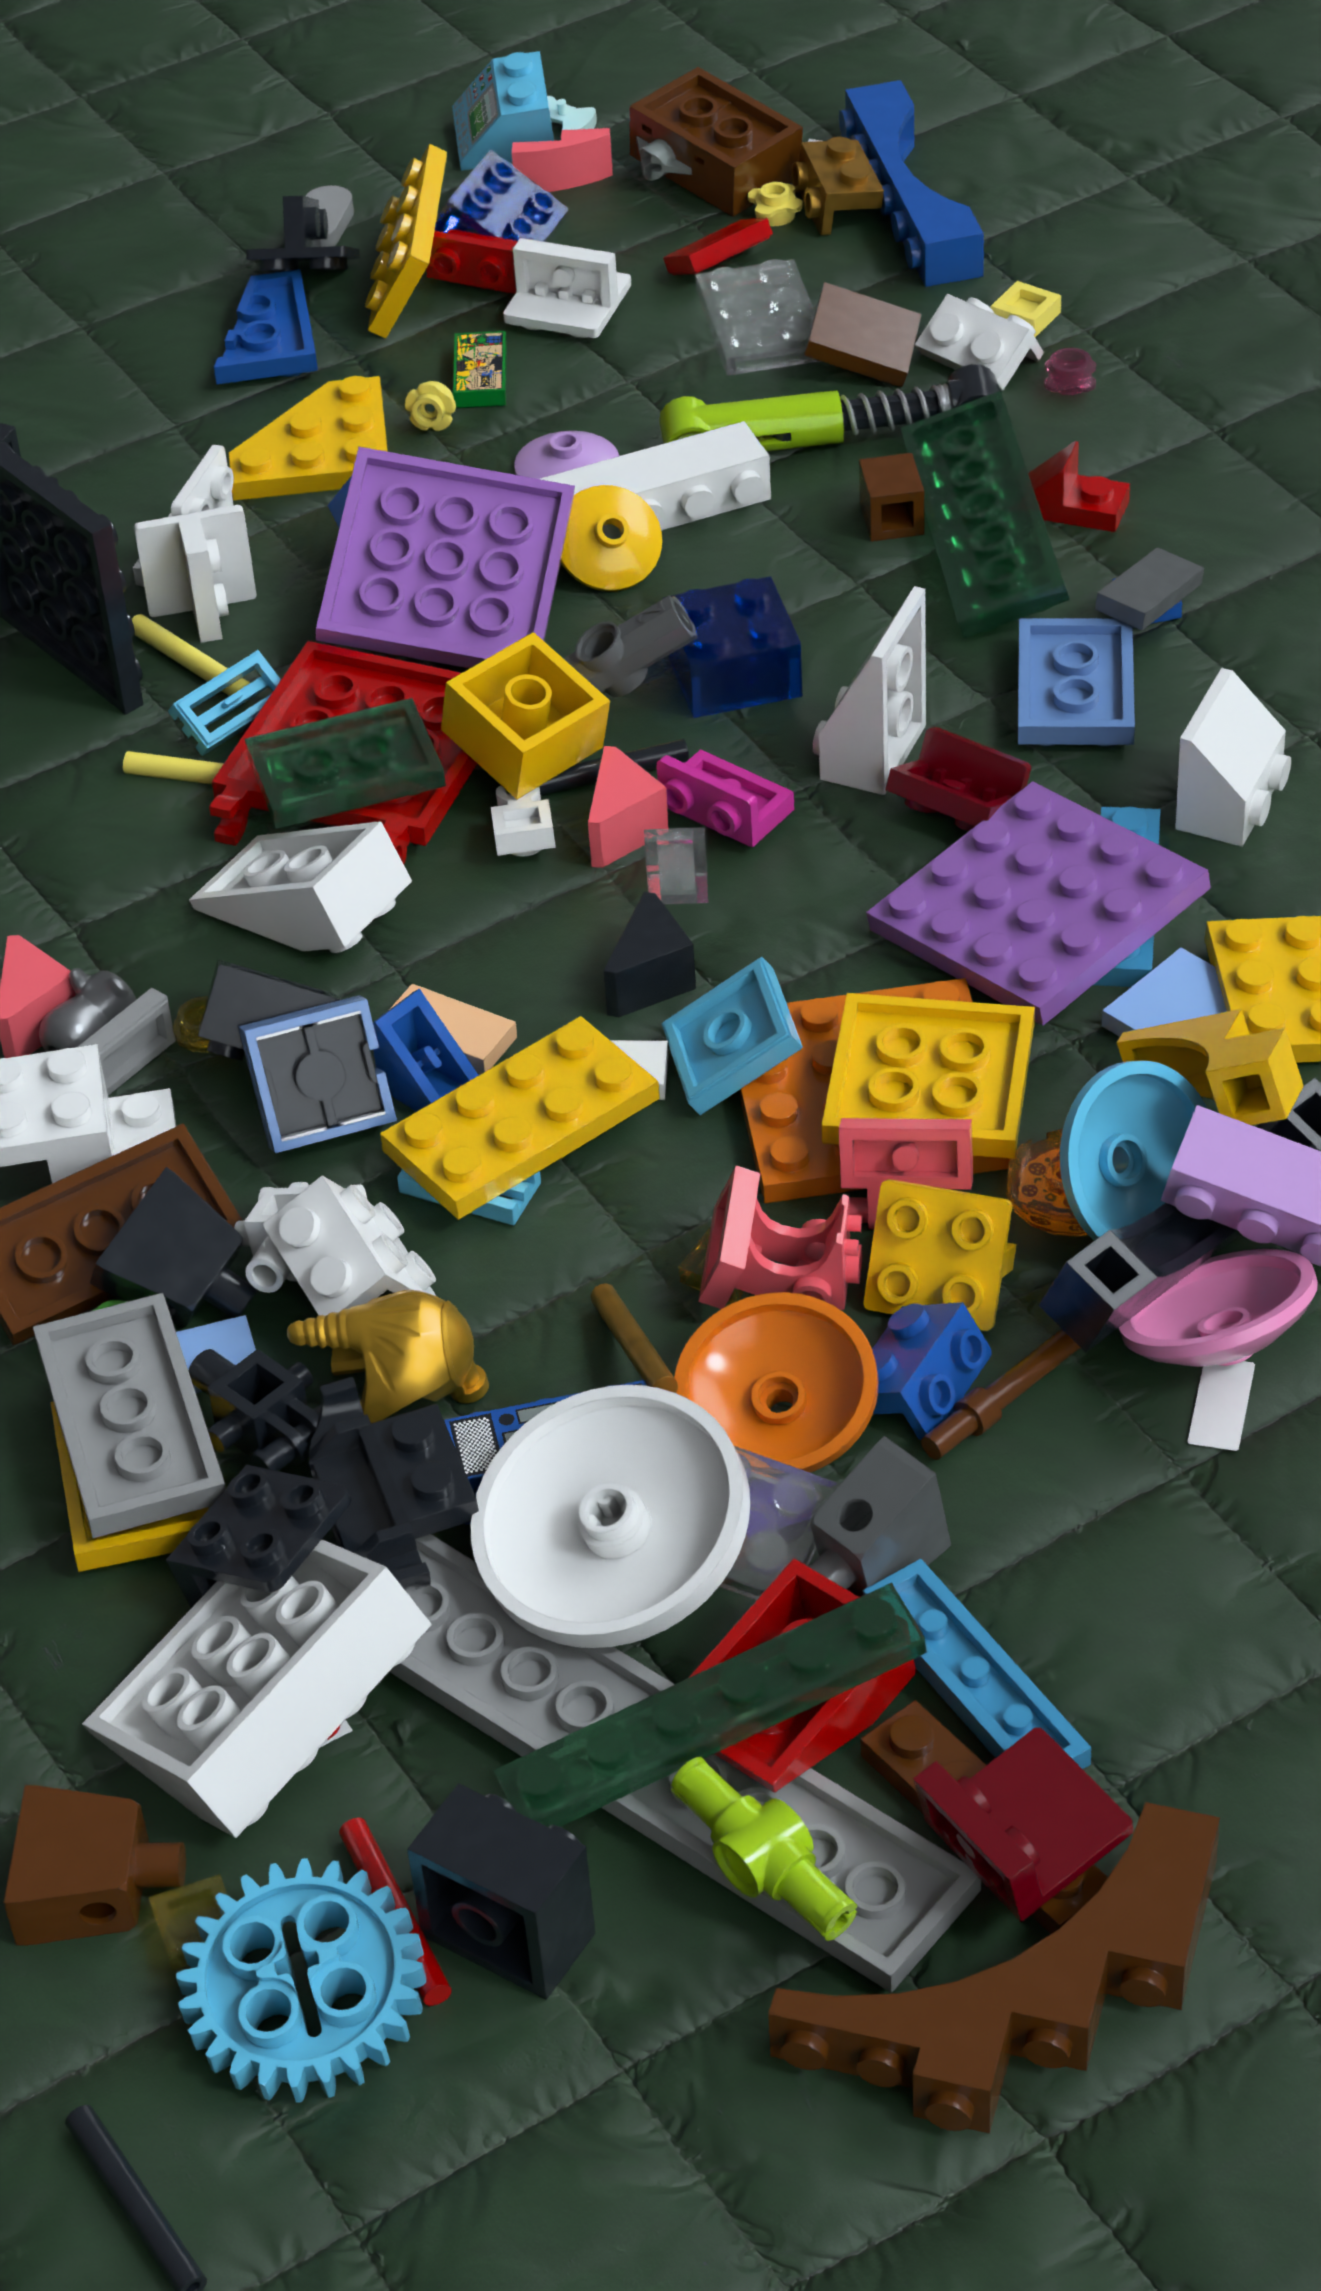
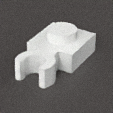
M498 786L496 789L498 806L491 807L497 856L506 854L521 857L531 856L542 849L556 848L549 799L541 800L540 788L537 787L516 800L507 793L505 788Z

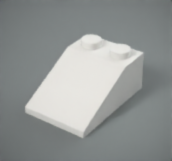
M913 587L860 667L849 687L843 686L840 689L835 702V709L828 721L822 720L819 723L814 735L813 752L819 755L820 780L885 795L890 768L903 765L926 726L924 588Z
M379 821L258 835L193 895L189 901L194 910L301 951L329 949L332 953H338L357 944L362 938L361 931L374 918L389 912L396 904L394 899L412 880L382 822Z

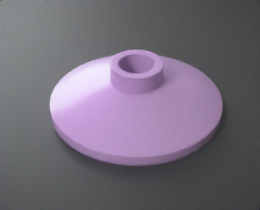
M583 431L554 432L532 440L519 451L515 459V474L540 479L619 456V453L610 441L596 434Z

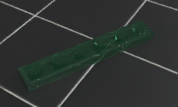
M891 1582L495 1769L494 1773L507 1802L518 1813L546 1827L549 1825L561 1827L679 1771L681 1767L693 1758L700 1756L704 1759L927 1653L925 1637Z

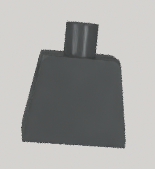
M885 1436L882 1437L814 1513L810 1526L819 1557L809 1567L863 1599L864 1589L913 1562L922 1559L928 1566L951 1546L936 1473Z

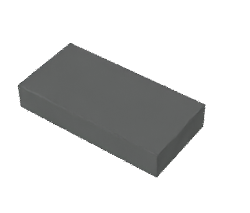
M1157 547L1097 592L1095 609L1132 627L1143 630L1202 584L1204 567Z

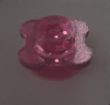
M1063 348L1055 351L1050 356V359L1045 362L1044 369L1049 373V377L1044 380V387L1047 390L1065 395H1075L1095 389L1096 379L1092 377V373L1096 371V363L1086 351L1078 348Z

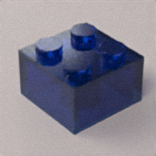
M771 576L759 579H744L738 583L703 590L693 589L671 596H676L685 607L690 620L695 626L698 637L668 655L693 718L803 697L801 642Z

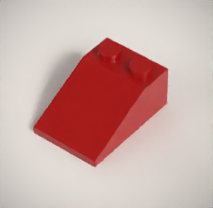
M793 1558L659 1711L660 1719L775 1793L873 1725L916 1674L909 1629L906 1625Z

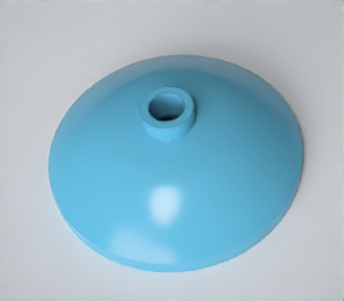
M1127 1061L1109 1066L1093 1076L1083 1086L1067 1114L1060 1144V1170L1063 1188L1075 1218L1094 1241L1109 1230L1120 1229L1138 1221L1165 1203L1160 1200L1197 1105L1207 1108L1192 1084L1177 1071L1166 1065L1152 1061Z

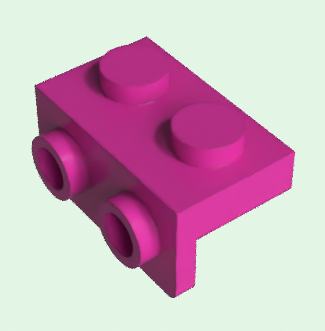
M701 749L685 763L668 755L663 756L657 762L658 781L666 787L668 809L752 848L794 810L793 791Z

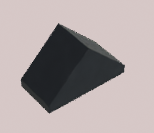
M643 892L604 969L608 1016L619 1018L696 989L694 945L656 893Z

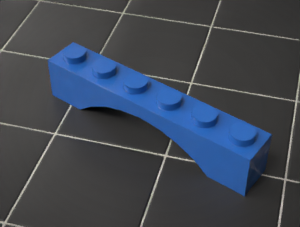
M898 80L846 89L845 109L839 111V126L842 137L851 140L858 139L884 190L880 211L883 216L889 215L895 241L903 242L909 268H916L925 287L983 277L984 233L970 207L950 200L929 189L913 176L904 163L914 148V103L902 81Z

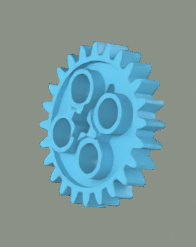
M308 1858L301 1859L295 1878L285 1879L277 1863L270 1864L269 1884L259 1887L249 1876H242L241 1885L245 1896L239 1901H235L222 1893H218L215 1896L222 1915L219 1920L202 1916L196 1918V1926L200 1937L205 1943H183L182 1946L187 1965L192 1968L176 1974L180 1990L183 1995L187 1996L178 2002L185 2024H193L188 2032L196 2051L208 2048L205 2055L214 2073L222 2071L231 2065L230 2075L235 2088L239 2090L247 2086L257 2075L263 2097L267 2100H271L275 2095L281 2082L290 2084L296 2102H303L308 2083L319 2081L328 2098L333 2097L336 2090L335 2075L343 2072L360 2086L365 2083L360 2062L368 2057L378 2064L387 2066L390 2063L384 2040L389 2038L408 2042L410 2038L406 2021L401 2015H418L422 2013L423 2008L419 1993L413 1989L419 1988L426 1983L423 1963L416 1961L424 1955L419 1934L410 1933L413 1929V1924L408 1909L400 1908L393 1910L395 1901L392 1891L388 1886L382 1887L371 1894L372 1888L369 1877L364 1870L359 1871L345 1884L339 1861L334 1860L326 1868L322 1878L313 1876ZM292 1921L297 1926L300 1946L308 1968V1979L322 2027L321 2034L317 2037H310L307 2033L303 2008L296 1990V1979L282 1927L286 1922ZM340 1927L346 1929L340 1938L332 1942L315 1941V1938L328 1928ZM268 1948L272 1950L266 1959L258 1963L247 1964L241 1962L249 1952L255 1949ZM355 1993L364 1996L356 2006L350 2009L337 2010L331 2008L338 1998L346 1994ZM272 2015H285L289 2017L282 2027L274 2031L263 2032L257 2030L261 2022Z

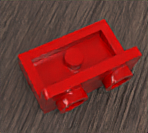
M449 229L447 233L434 231L430 261L426 268L427 278L516 294L513 248L518 241Z

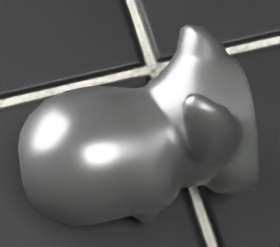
M73 968L69 973V978L76 994L75 997L56 1006L41 1021L39 1039L45 1051L78 1047L132 1004L136 997L128 984L119 976L109 971H100L93 975H87L82 969Z

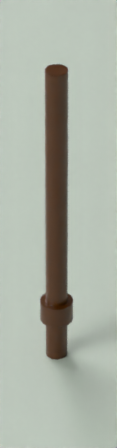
M1060 1329L985 1389L976 1387L957 1401L953 1407L954 1413L921 1439L924 1451L931 1458L939 1460L969 1435H982L1001 1419L1002 1409L1075 1353L1080 1347Z

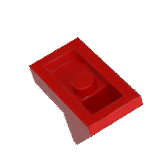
M1074 441L1025 475L1011 504V515L1116 532L1130 501V483L1113 481L1102 476L1089 477L1078 475L1079 442Z

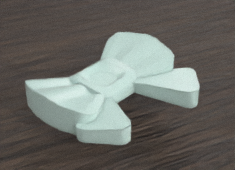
M547 96L551 122L563 125L562 130L594 129L597 122L595 108L576 109L573 106L566 105L565 99L556 100L552 96Z

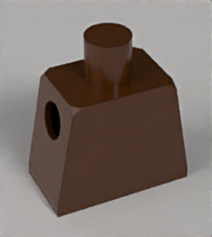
M25 1785L4 1899L5 1909L16 1946H28L130 1931L138 1924L143 1888L183 1887L186 1875L184 1843L149 1842L141 1805L133 1799L39 1785Z

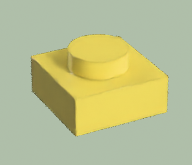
M1016 281L991 305V309L994 314L1008 319L1010 315L1022 318L1035 329L1034 337H1036L1061 313V295Z

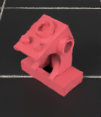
M735 1166L714 1206L698 1302L722 1309L736 1288L754 1295L776 1292L808 1295L823 1300L840 1310H845L848 1283L860 1284L862 1271V1244H859V1240L850 1239V1232H861L862 1216L850 1215L849 1196L842 1195L832 1215L827 1220L812 1219L804 1223L802 1228L785 1226L771 1220L761 1209L757 1199L760 1173ZM771 1260H774V1261H777V1262H780V1263H783V1264H778V1263H775V1262H773V1261H771Z

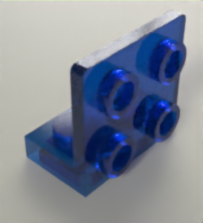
M490 149L449 198L436 219L434 231L447 233L449 229L467 232L472 227L482 235L515 241L523 238L545 242L564 218L568 208L554 198L551 193L541 188L516 169L510 162L504 160Z

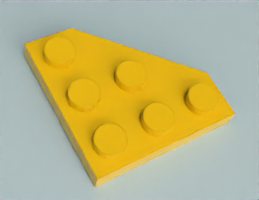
M350 376L343 380L328 381L230 451L229 463L234 477L232 488L233 501L340 490L352 476L358 447L388 452L380 376Z

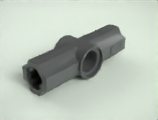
M669 595L619 626L610 621L593 625L579 638L575 652L563 659L602 694L606 692L612 697H622L631 693L643 682L649 666L698 637L695 626L690 620L685 607L676 596L671 597Z

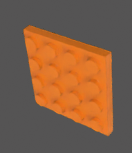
M966 978L856 993L973 1002ZM846 995L787 1003L803 1048L738 1090L757 1173H760L759 1183L764 1204L863 1190V1188H841L839 1145L822 1143V1120ZM973 1156V1174L1016 1168V1156L1015 1159Z

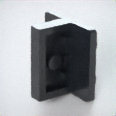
M283 196L285 248L246 249V260L260 262V270L269 272L298 270V261H309L310 269L345 270L348 269L347 260L360 259V249L348 246L321 247V239L328 238L326 209H319V200L306 196Z

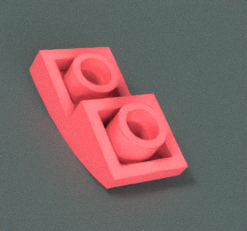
M610 128L561 130L560 141L512 142L515 195L560 191L587 185L613 176Z

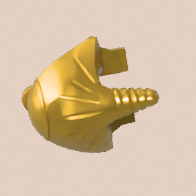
M420 1290L395 1292L371 1299L365 1304L342 1309L339 1313L331 1312L326 1316L319 1315L316 1318H307L304 1321L298 1320L291 1323L287 1328V1337L290 1343L298 1346L307 1344L310 1347L318 1345L321 1348L326 1346L333 1348L331 1369L334 1376L365 1372V1384L360 1403L364 1415H368L371 1423L386 1419L420 1398L436 1402L451 1394V1397L459 1403H472L481 1399L489 1388V1381L485 1371L480 1366L475 1365L473 1360L474 1339L467 1320L449 1300L445 1301Z

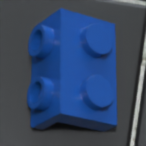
M963 1302L930 1305L909 1304L902 1306L901 1309L890 1317L888 1327L872 1348L878 1372V1396L873 1414L903 1413L919 1440L951 1416L954 1411V1404L964 1397L992 1355L991 1347Z

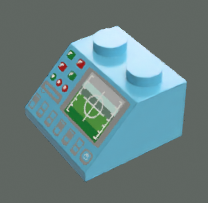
M540 51L531 53L515 52L506 57L492 59L452 105L461 171L512 163V142L554 141Z

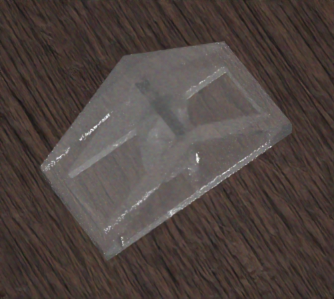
M705 828L644 830L648 892L656 893L664 905L708 903V836Z

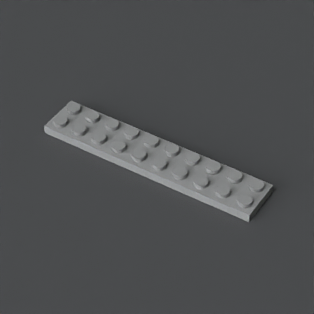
M431 1534L415 1539L422 1563L426 1562L430 1571L431 1584L416 1590L413 1587L405 1591L432 1625L415 1643L411 1654L403 1662L394 1666L389 1671L390 1673L885 1990L892 1993L981 1891V1880L964 1862L811 1768L777 1792H772L660 1719L659 1711L680 1687L615 1647H572L543 1639L529 1632L516 1623L502 1609L486 1586L475 1561ZM700 1756L742 1797L747 1795L753 1796L762 1805L769 1799L777 1798L789 1805L802 1819L813 1839L814 1849L812 1853L816 1857L815 1866L857 1904L855 1909L857 1914L850 1926L834 1940L826 1941L784 1899L779 1901L773 1900L765 1891L757 1897L750 1898L738 1891L724 1876L714 1858L712 1849L714 1842L710 1837L712 1830L671 1792V1789H673L671 1786L672 1780L681 1767L693 1758Z

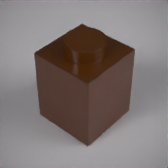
M905 453L859 459L860 506L871 542L925 535L924 488L913 454Z

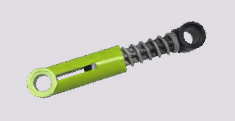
M970 364L954 371L943 386L941 384L938 386L932 385L929 391L922 392L918 387H914L911 393L904 394L900 389H896L892 395L888 396L878 391L871 398H867L863 393H859L856 399L848 400L846 396H840L838 390L706 405L702 400L695 397L683 396L673 399L664 406L660 412L659 425L663 444L745 421L766 451L843 443L844 431H852L856 436L860 429L870 428L871 432L875 433L878 427L889 426V429L893 432L896 425L907 424L908 428L912 429L914 423L925 422L926 426L930 427L931 421H937L938 424L943 426L948 424L951 428L956 427L961 434L967 437L982 438L990 436L999 430L1005 421L1006 410L995 374L990 368L983 365Z

